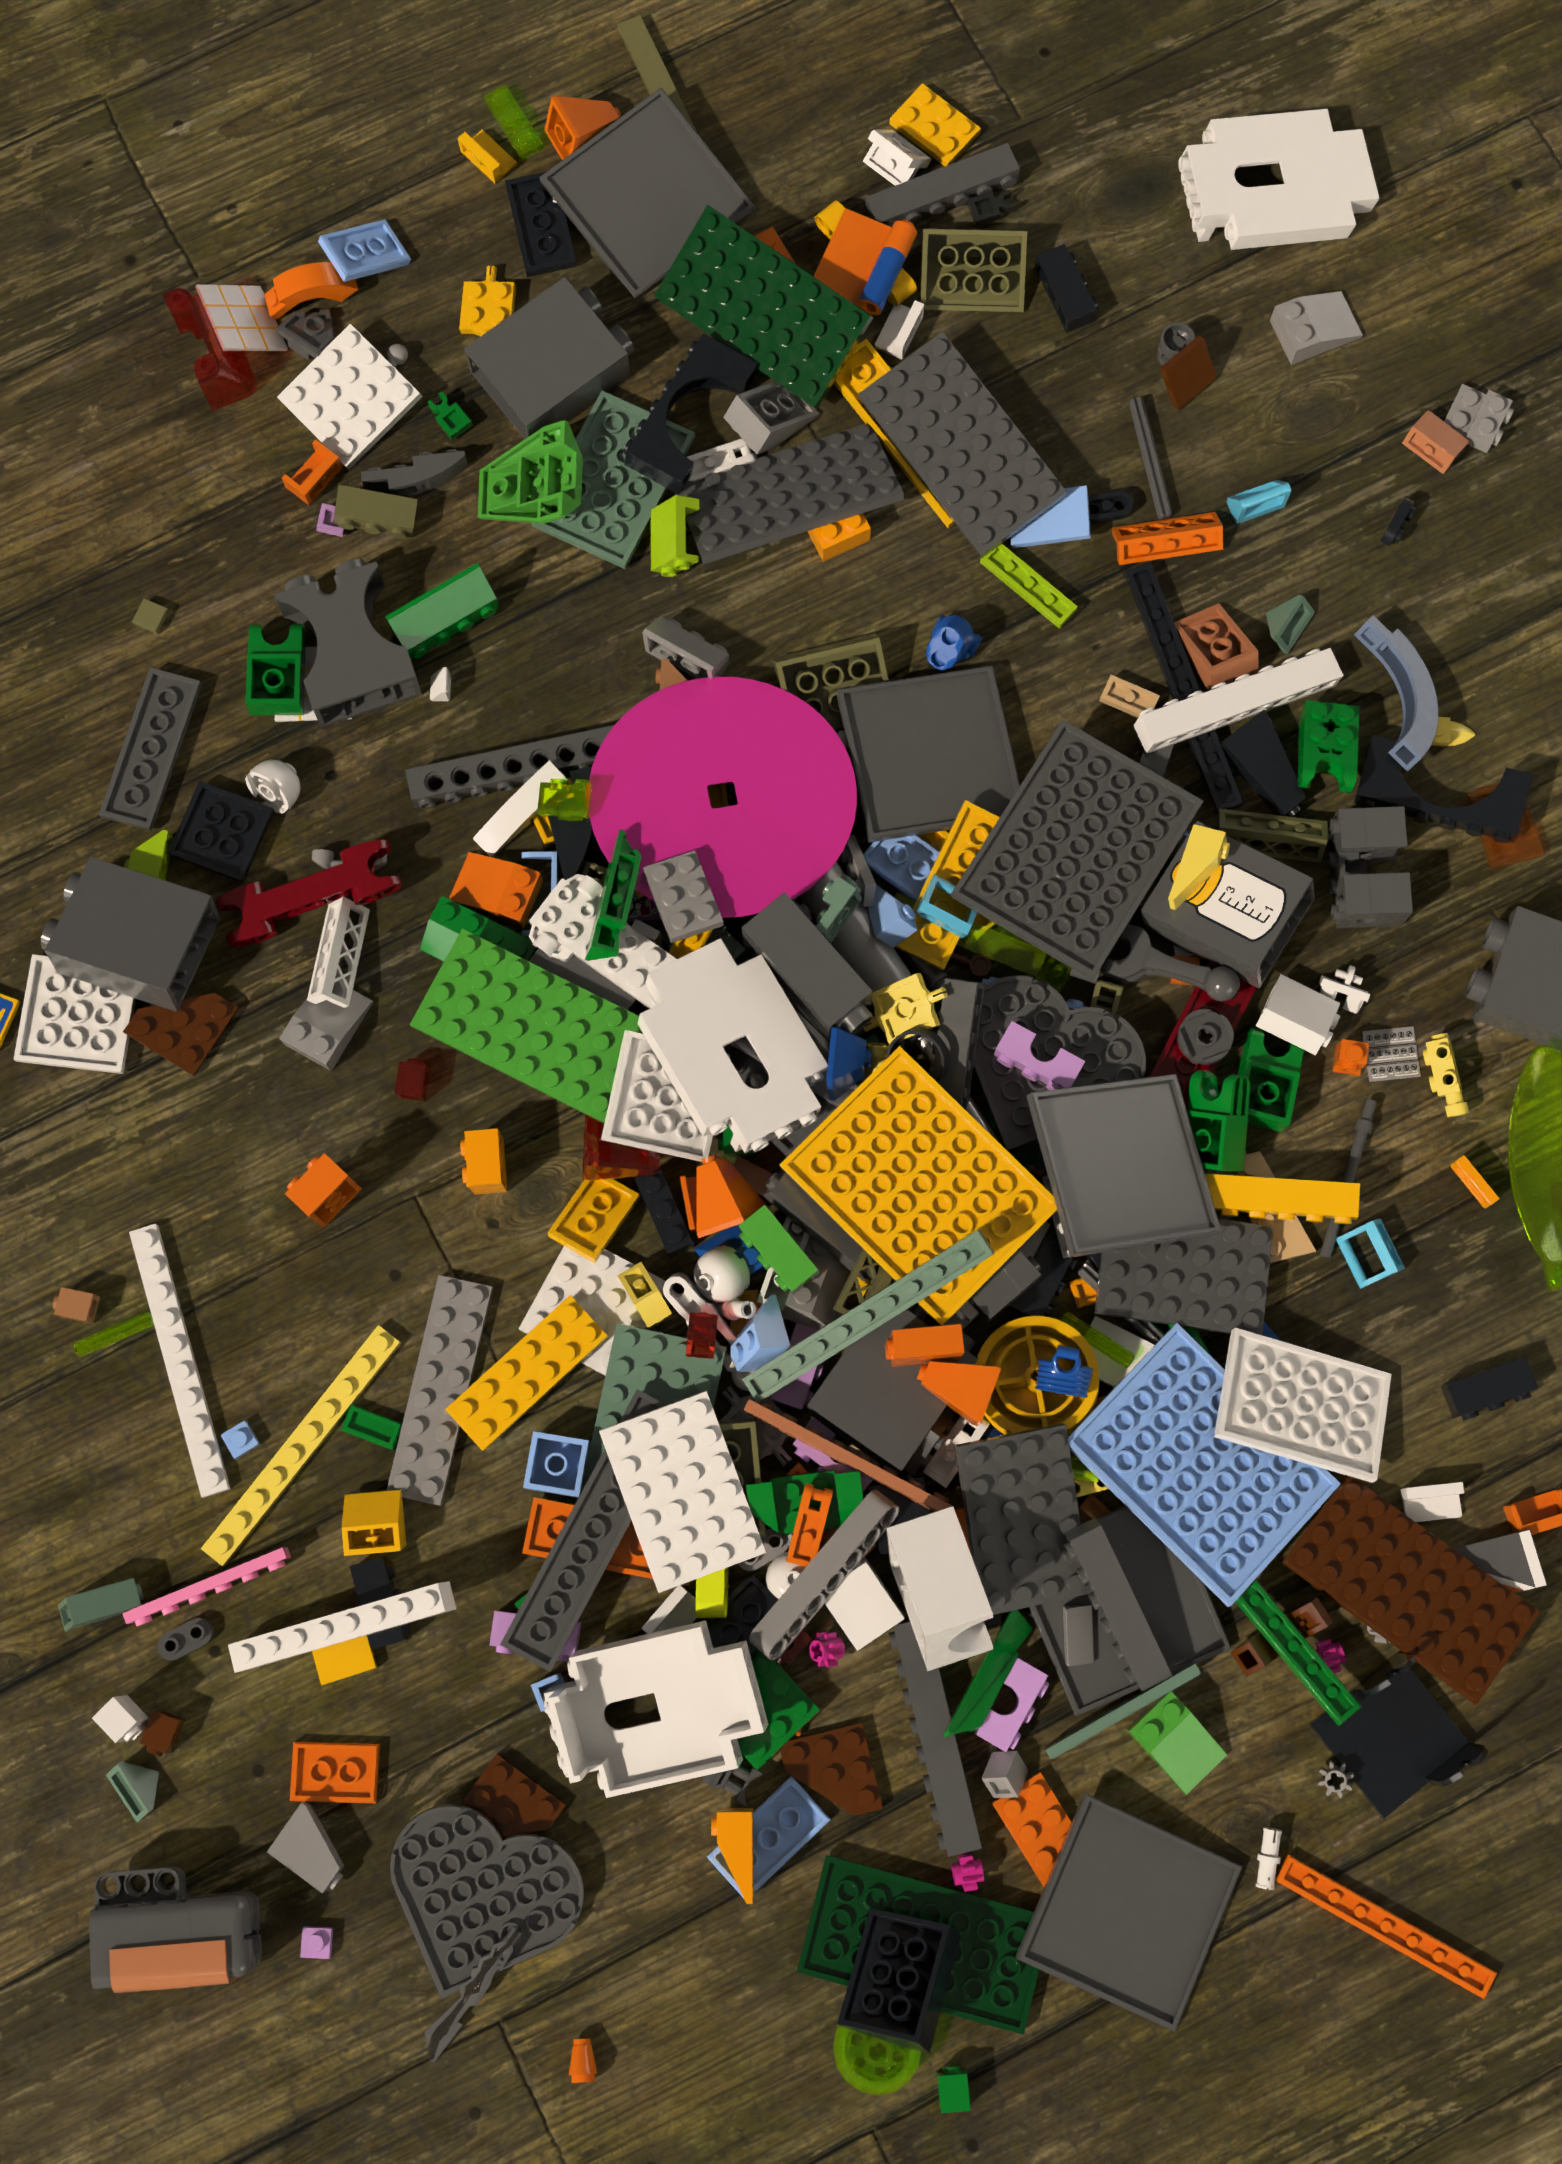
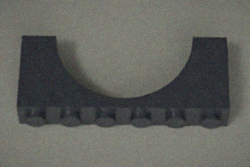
M704 333L698 342L694 341L688 351V358L686 361H680L675 371V378L673 381L669 379L666 382L662 391L663 396L660 400L656 399L653 402L648 419L641 420L636 430L638 434L634 440L631 438L628 440L623 450V453H625L624 465L678 495L692 476L694 462L683 455L670 438L666 426V418L669 411L681 398L698 390L722 389L736 394L746 392L756 376L758 365L753 360Z
M1376 735L1372 736L1354 803L1359 804L1362 808L1404 807L1405 816L1413 817L1412 819L1419 823L1433 822L1447 830L1457 828L1465 830L1471 836L1479 837L1485 835L1493 837V840L1499 843L1514 842L1519 832L1533 774L1506 768L1498 786L1481 801L1464 807H1442L1420 798L1407 785L1401 774L1399 763L1388 753L1397 741Z

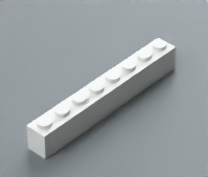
M1318 648L1308 652L1303 658H1289L1278 667L1274 668L1273 665L1262 668L1258 674L1252 676L1244 674L1236 678L1233 683H1219L1213 686L1210 691L1204 693L1201 690L1196 691L1185 700H1171L1157 710L1153 707L1148 708L1139 714V718L1133 726L1146 754L1257 715L1262 710L1268 711L1335 687L1344 675L1331 648L1320 651Z
M450 1581L441 1582L228 1644L234 1673L456 1610Z

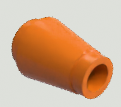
M591 2038L573 2039L568 2076H571V2083L595 2082V2074L598 2073Z

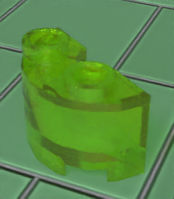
M550 779V783L540 782L537 815L542 817L557 816L559 817L558 820L583 821V817L589 819L593 790L592 782L583 779H577L573 785H566V780Z

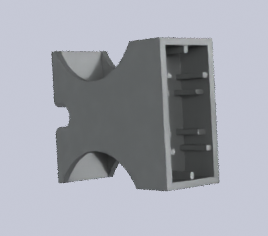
M353 559L338 565L335 569L336 575L334 576L337 587L331 594L323 593L319 582L309 575L291 579L285 584V591L274 594L284 619L302 624L317 638L315 663L303 682L321 728L422 695L406 647L386 640L371 625V614L375 600L385 587L377 561L366 565V562L362 559Z

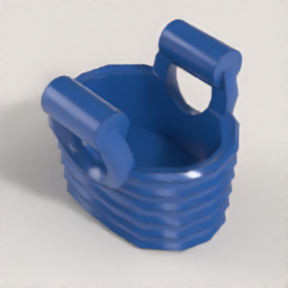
M940 615L925 652L928 662L939 670L952 668L962 660H966L970 656L973 657L982 638L973 633L970 623L964 618L956 615L949 617Z
M1058 1345L1057 1352L1052 1357V1361L1038 1360V1375L1036 1376L1035 1388L1042 1391L1087 1398L1094 1370L1081 1366L1080 1349ZM1058 1359L1073 1360L1075 1365L1071 1370H1063L1058 1365Z

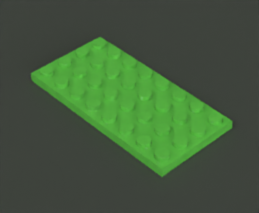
M463 928L410 1023L411 1027L602 1123H605L624 1031L629 1030L643 1034L637 1024L638 1015Z

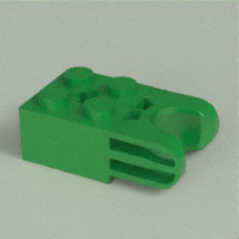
M260 624L249 625L245 704L250 716L304 715L305 685L303 680L305 679L306 633L302 624L290 625L288 638L280 645H270L265 641V633L262 631Z
M1305 700L1299 718L1298 787L1310 788L1311 780L1315 774L1327 772L1337 779L1340 792L1352 793L1357 781L1359 706Z
M1252 1027L1245 1038L1238 1074L1246 1076L1250 1081L1247 1124L1283 1132L1291 1122L1304 1049L1289 1043L1286 1046L1284 1056L1274 1057L1264 1047V1031L1260 1028Z
M1198 1070L1191 1076L1187 1114L1204 1169L1217 1171L1244 1170L1250 1098V1081L1244 1075L1233 1074L1225 1078L1220 1095L1217 1088V1078L1210 1071Z

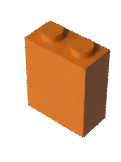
M961 1324L892 1330L890 1337L886 1338L885 1343L886 1360L891 1359L892 1367L928 1364L929 1361H960L965 1353Z

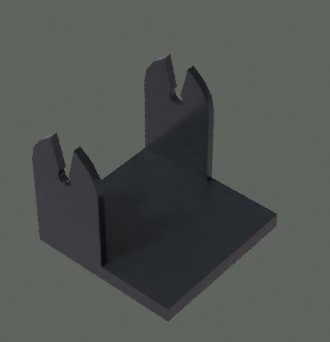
M1396 1653L1349 1692L1362 1707L1341 1725L1338 1726L1326 1711L1309 1723L1310 1727L1340 1765L1343 1762L1346 1763L1344 1769L1346 1773H1354L1352 1781L1383 1819L1428 1783L1442 1787L1452 1784L1464 1777L1462 1769L1465 1766L1481 1763L1488 1754V1750L1484 1745L1468 1742L1412 1671L1411 1667L1416 1662L1412 1654Z

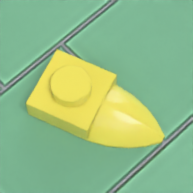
M1438 717L1437 731L1431 746H1456L1472 739L1475 733L1465 725L1450 721V717Z

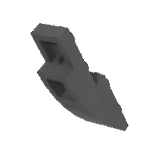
M456 449L438 454L424 452L419 454V456H412L413 466L397 465L390 469L374 467L368 471H362L361 479L365 490H389L392 495L408 497L446 483L466 469L468 461L465 451Z

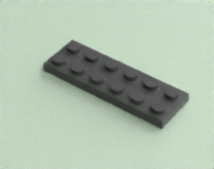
M149 668L99 812L102 818L149 831L153 830L202 687V683L199 680Z

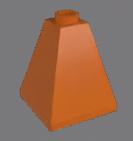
M554 96L551 97L544 131L563 160L619 119L621 114L618 108H613L612 104L608 101Z
M714 1154L701 1159L703 1165L697 1167L698 1238L741 1224L763 1205H766L768 1208V1205L726 1157L718 1158V1155Z
M929 1361L928 1365L922 1363L917 1379L921 1381V1386L968 1422L979 1426L982 1423L1001 1368L996 1366Z

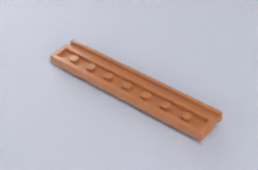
M750 1399L748 1400L744 1408L747 1414L855 1471H860L861 1474L929 1510L937 1512L952 1507V1505L948 1504L949 1499L937 1492L931 1495L923 1491L924 1486L910 1478L908 1482L898 1478L899 1473L885 1465L882 1469L872 1464V1458L861 1452L855 1455L847 1451L848 1446L836 1439L830 1442L822 1438L823 1433L809 1425L806 1429L796 1424L798 1420L783 1412L782 1415L771 1411L773 1406L764 1401L757 1403Z

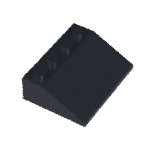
M870 1908L837 2024L901 2047L930 2053L961 1936L951 1925Z

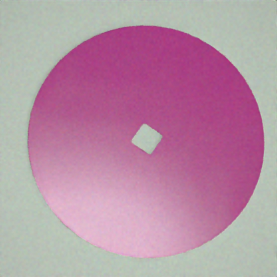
M707 677L681 682L666 687L636 704L621 717L603 740L596 754L588 784L589 817L593 833L607 861L610 863L616 837L620 829L625 831V838L632 849H637L642 856L634 889L654 901L643 873V867L695 850L722 918L758 914L784 892L791 900H794L811 889L834 866L843 852L853 828L857 807V787L850 757L841 739L825 718L809 704L781 688L768 683L738 677H713V679ZM733 782L738 804L712 808L707 787L714 784Z

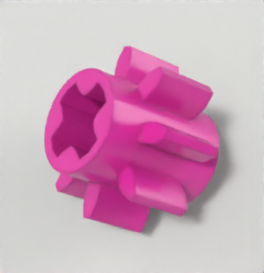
M836 1632L816 1633L817 1640L812 1641L809 1648L811 1658L818 1662V1667L838 1666L837 1659L843 1658L845 1653L843 1641L837 1637Z
M1331 1639L1316 1642L1317 1650L1315 1651L1334 1674L1341 1672L1340 1665L1346 1663V1657L1340 1643L1332 1644Z
M971 1853L958 1855V1863L951 1864L955 1886L962 1885L964 1892L978 1890L977 1882L984 1881L980 1859L973 1860Z

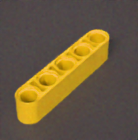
M833 201L815 216L817 226L829 240H831L845 210V207L838 201ZM901 268L887 299L893 306L896 303L895 307L917 291L914 280L903 268Z

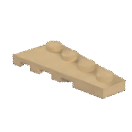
M1260 1151L1246 1154L1244 1170L1235 1171L1237 1176L1275 1178ZM1247 1213L1249 1223L1274 1227L1270 1263L1316 1252L1297 1216H1295V1220H1280L1278 1215L1266 1214V1218L1261 1219L1251 1218L1249 1213Z

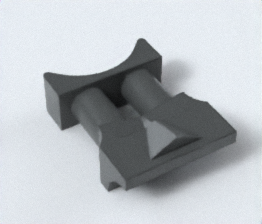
M740 1765L737 1769L703 1776L701 1781L714 1789L721 1788L736 1796L735 1800L746 1806L745 1790L751 1780L763 1774L754 1767L749 1770ZM731 1773L744 1780L742 1786L729 1779Z

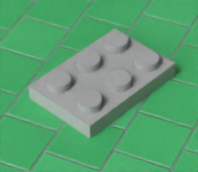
M695 850L643 867L644 876L671 943L723 926L722 916Z

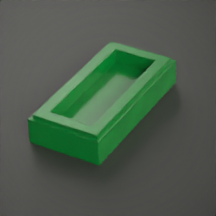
M351 1404L341 1431L394 1451L400 1436L402 1423Z

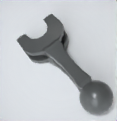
M1131 924L1126 926L1118 939L1120 942L1131 947L1128 956L1121 960L1106 959L1100 970L1104 977L1126 985L1135 983L1146 975L1176 979L1206 991L1216 1001L1232 999L1240 988L1239 977L1233 969L1219 966L1211 970L1209 967L1197 966L1172 958L1151 946L1149 936L1143 928Z

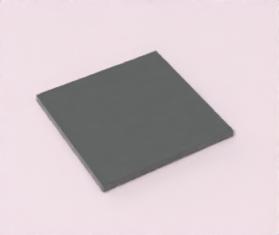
M659 88L539 177L543 186L556 200L634 301L664 279L707 205L713 207L736 224H739L756 211V207L662 88Z
M993 666L837 689L836 695L850 760L855 773L856 787L868 843L950 830L965 800L1001 817L1020 787V782Z
M1176 1074L1032 1092L1027 1095L1070 1258L1221 1233Z
M1126 1505L1095 1518L1101 1524L1172 1674L1192 1662L1198 1664L1232 1649L1206 1585ZM1088 1594L1029 1607L1075 1716H1079L1140 1689L1136 1683L1131 1685L1123 1670L1127 1668V1664L1124 1658L1118 1659L1112 1647V1644L1116 1641L1112 1633L1106 1634L1100 1622V1619L1104 1618L1100 1608L1095 1610L1093 1605L1094 1663L1067 1666L1065 1664L1063 1606L1092 1605Z
M1084 1793L1015 1958L1175 2032L1243 1866Z

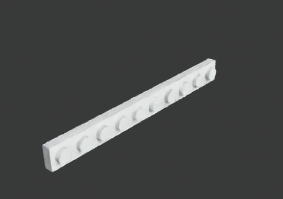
M157 1224L130 1231V1238L201 1497L205 1498L230 1490L159 1227Z

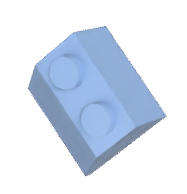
M771 1295L761 1305L755 1315L746 1322L731 1345V1359L735 1362L737 1372L756 1371L783 1354L790 1347L776 1295Z

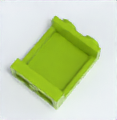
M675 495L651 509V571L659 572L664 577H674L678 572L687 570L690 566L699 562V556L686 553L685 516H689L699 510V499Z

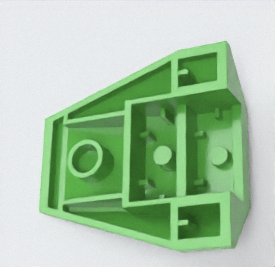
M566 420L542 427L480 469L478 518L544 524L565 518L581 505L583 457L570 425Z

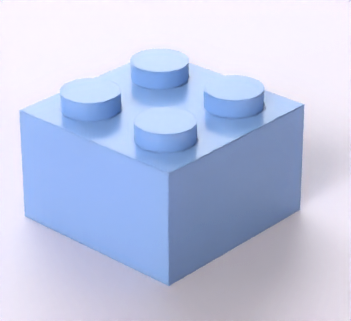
M533 1431L523 1488L579 1498L583 1491L591 1442L589 1440Z

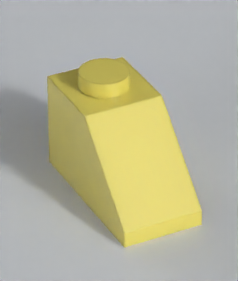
M642 1262L617 1275L648 1328L672 1314Z

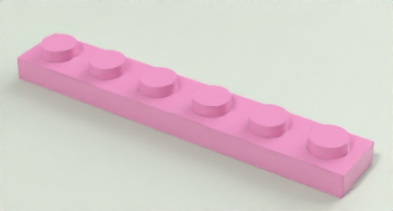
M282 1547L124 1612L122 1614L126 1624L135 1622L137 1627L153 1621L151 1615L162 1611L163 1616L179 1610L178 1604L189 1601L191 1605L206 1599L205 1593L215 1590L216 1594L233 1588L231 1583L242 1578L243 1583L259 1577L258 1571L266 1568L270 1572L286 1566L284 1561L291 1558L288 1547Z

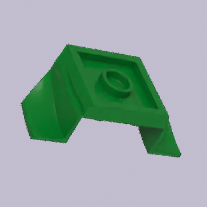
M824 1470L775 1476L770 1478L769 1482L747 1484V1496L751 1513L778 1533H793L805 1483L814 1485L813 1488L824 1490L828 1488L833 1490L824 1529L839 1528L863 1500L860 1471L838 1473L837 1470ZM811 1499L809 1507L820 1509L821 1501Z

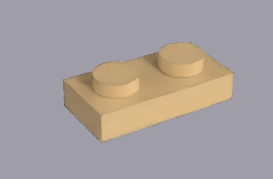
M1110 675L1099 701L1139 718V714L1142 711L1152 707L1155 708L1160 695Z

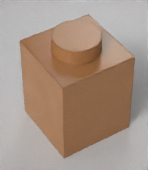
M61 1287L60 1293H57L53 1300L54 1315L94 1324L100 1297L92 1293Z

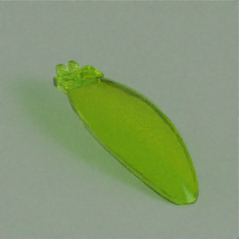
M1540 1045L1527 1059L1517 1085L1509 1125L1508 1163L1513 1197L1521 1222L1535 1251L1544 1263L1543 1270L1548 1292L1562 1290V1054L1549 1045Z

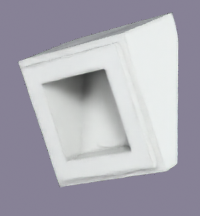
M442 667L431 676V701H449L451 698V675L447 667Z

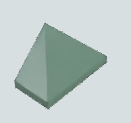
M1298 595L1266 613L1271 638L1284 654L1289 653L1315 613L1303 595Z
M121 1761L106 1774V1777L137 1823L153 1810L159 1777L158 1771Z

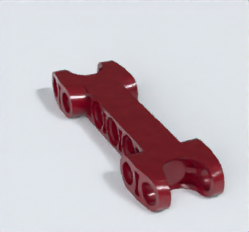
M375 840L344 849L340 852L343 864L265 891L263 883L253 882L223 894L215 901L217 910H241L243 916L241 925L226 936L228 946L242 947L271 939L278 934L275 923L331 904L341 897L353 896L355 905H366L398 891L403 886L400 876L377 877L374 872V862L377 859L383 858L392 850L389 841Z

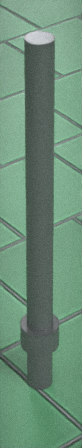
M1366 1100L1361 1119L1357 1120L1355 1126L1357 1133L1342 1179L1344 1183H1353L1367 1135H1370L1374 1125L1372 1118L1377 1102L1374 1100ZM1335 1218L1330 1219L1321 1248L1320 1256L1325 1258H1331L1341 1225L1334 1223Z

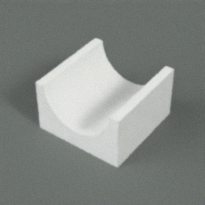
M952 1506L887 1528L890 1566L927 1671L993 1650V1644L984 1623L985 1620L993 1618V1612L954 1507Z

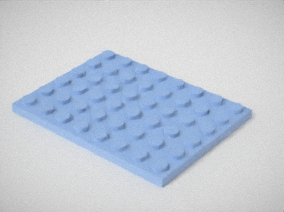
M1176 1323L1068 1436L1069 1448L1112 1493L1229 1607L1341 1483L1326 1469L1214 1437L1225 1369Z

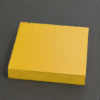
M367 1635L312 1651L321 1686L378 1668Z

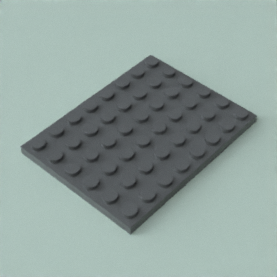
M1062 720L954 888L951 897L1087 978L1094 980L1195 817L1203 800Z

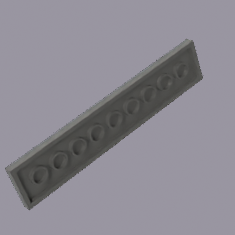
M637 1389L620 1422L666 1406V1404ZM606 1449L603 1451L500 1644L549 1672L552 1671L631 1522L630 1514Z

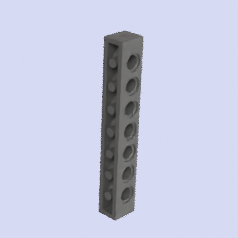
M614 725L406 769L411 801L415 808L428 809L434 807L435 803L439 802L456 803L463 797L472 796L473 798L486 796L487 792L496 790L507 792L514 789V786L524 785L541 768L535 766V763L540 759L550 760L565 777L570 775V771L588 766L592 768L596 756H589L587 752L591 748L599 749ZM570 753L574 755V758L570 762H564L561 760L562 756ZM513 765L522 766L518 773L509 772L510 767ZM488 770L496 772L494 777L490 779L483 778V774ZM461 776L470 777L469 781L465 784L456 783L457 779ZM434 782H443V786L440 789H430Z

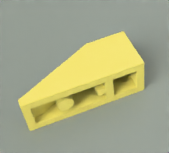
M1193 825L1168 898L1170 909L1176 910L1219 868L1221 860L1227 858L1230 843H1227L1226 832Z

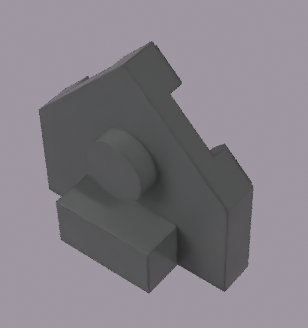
M323 309L316 313L293 311L277 327V333L288 340V347L307 360H310L312 357H319L321 352L335 339L330 309Z

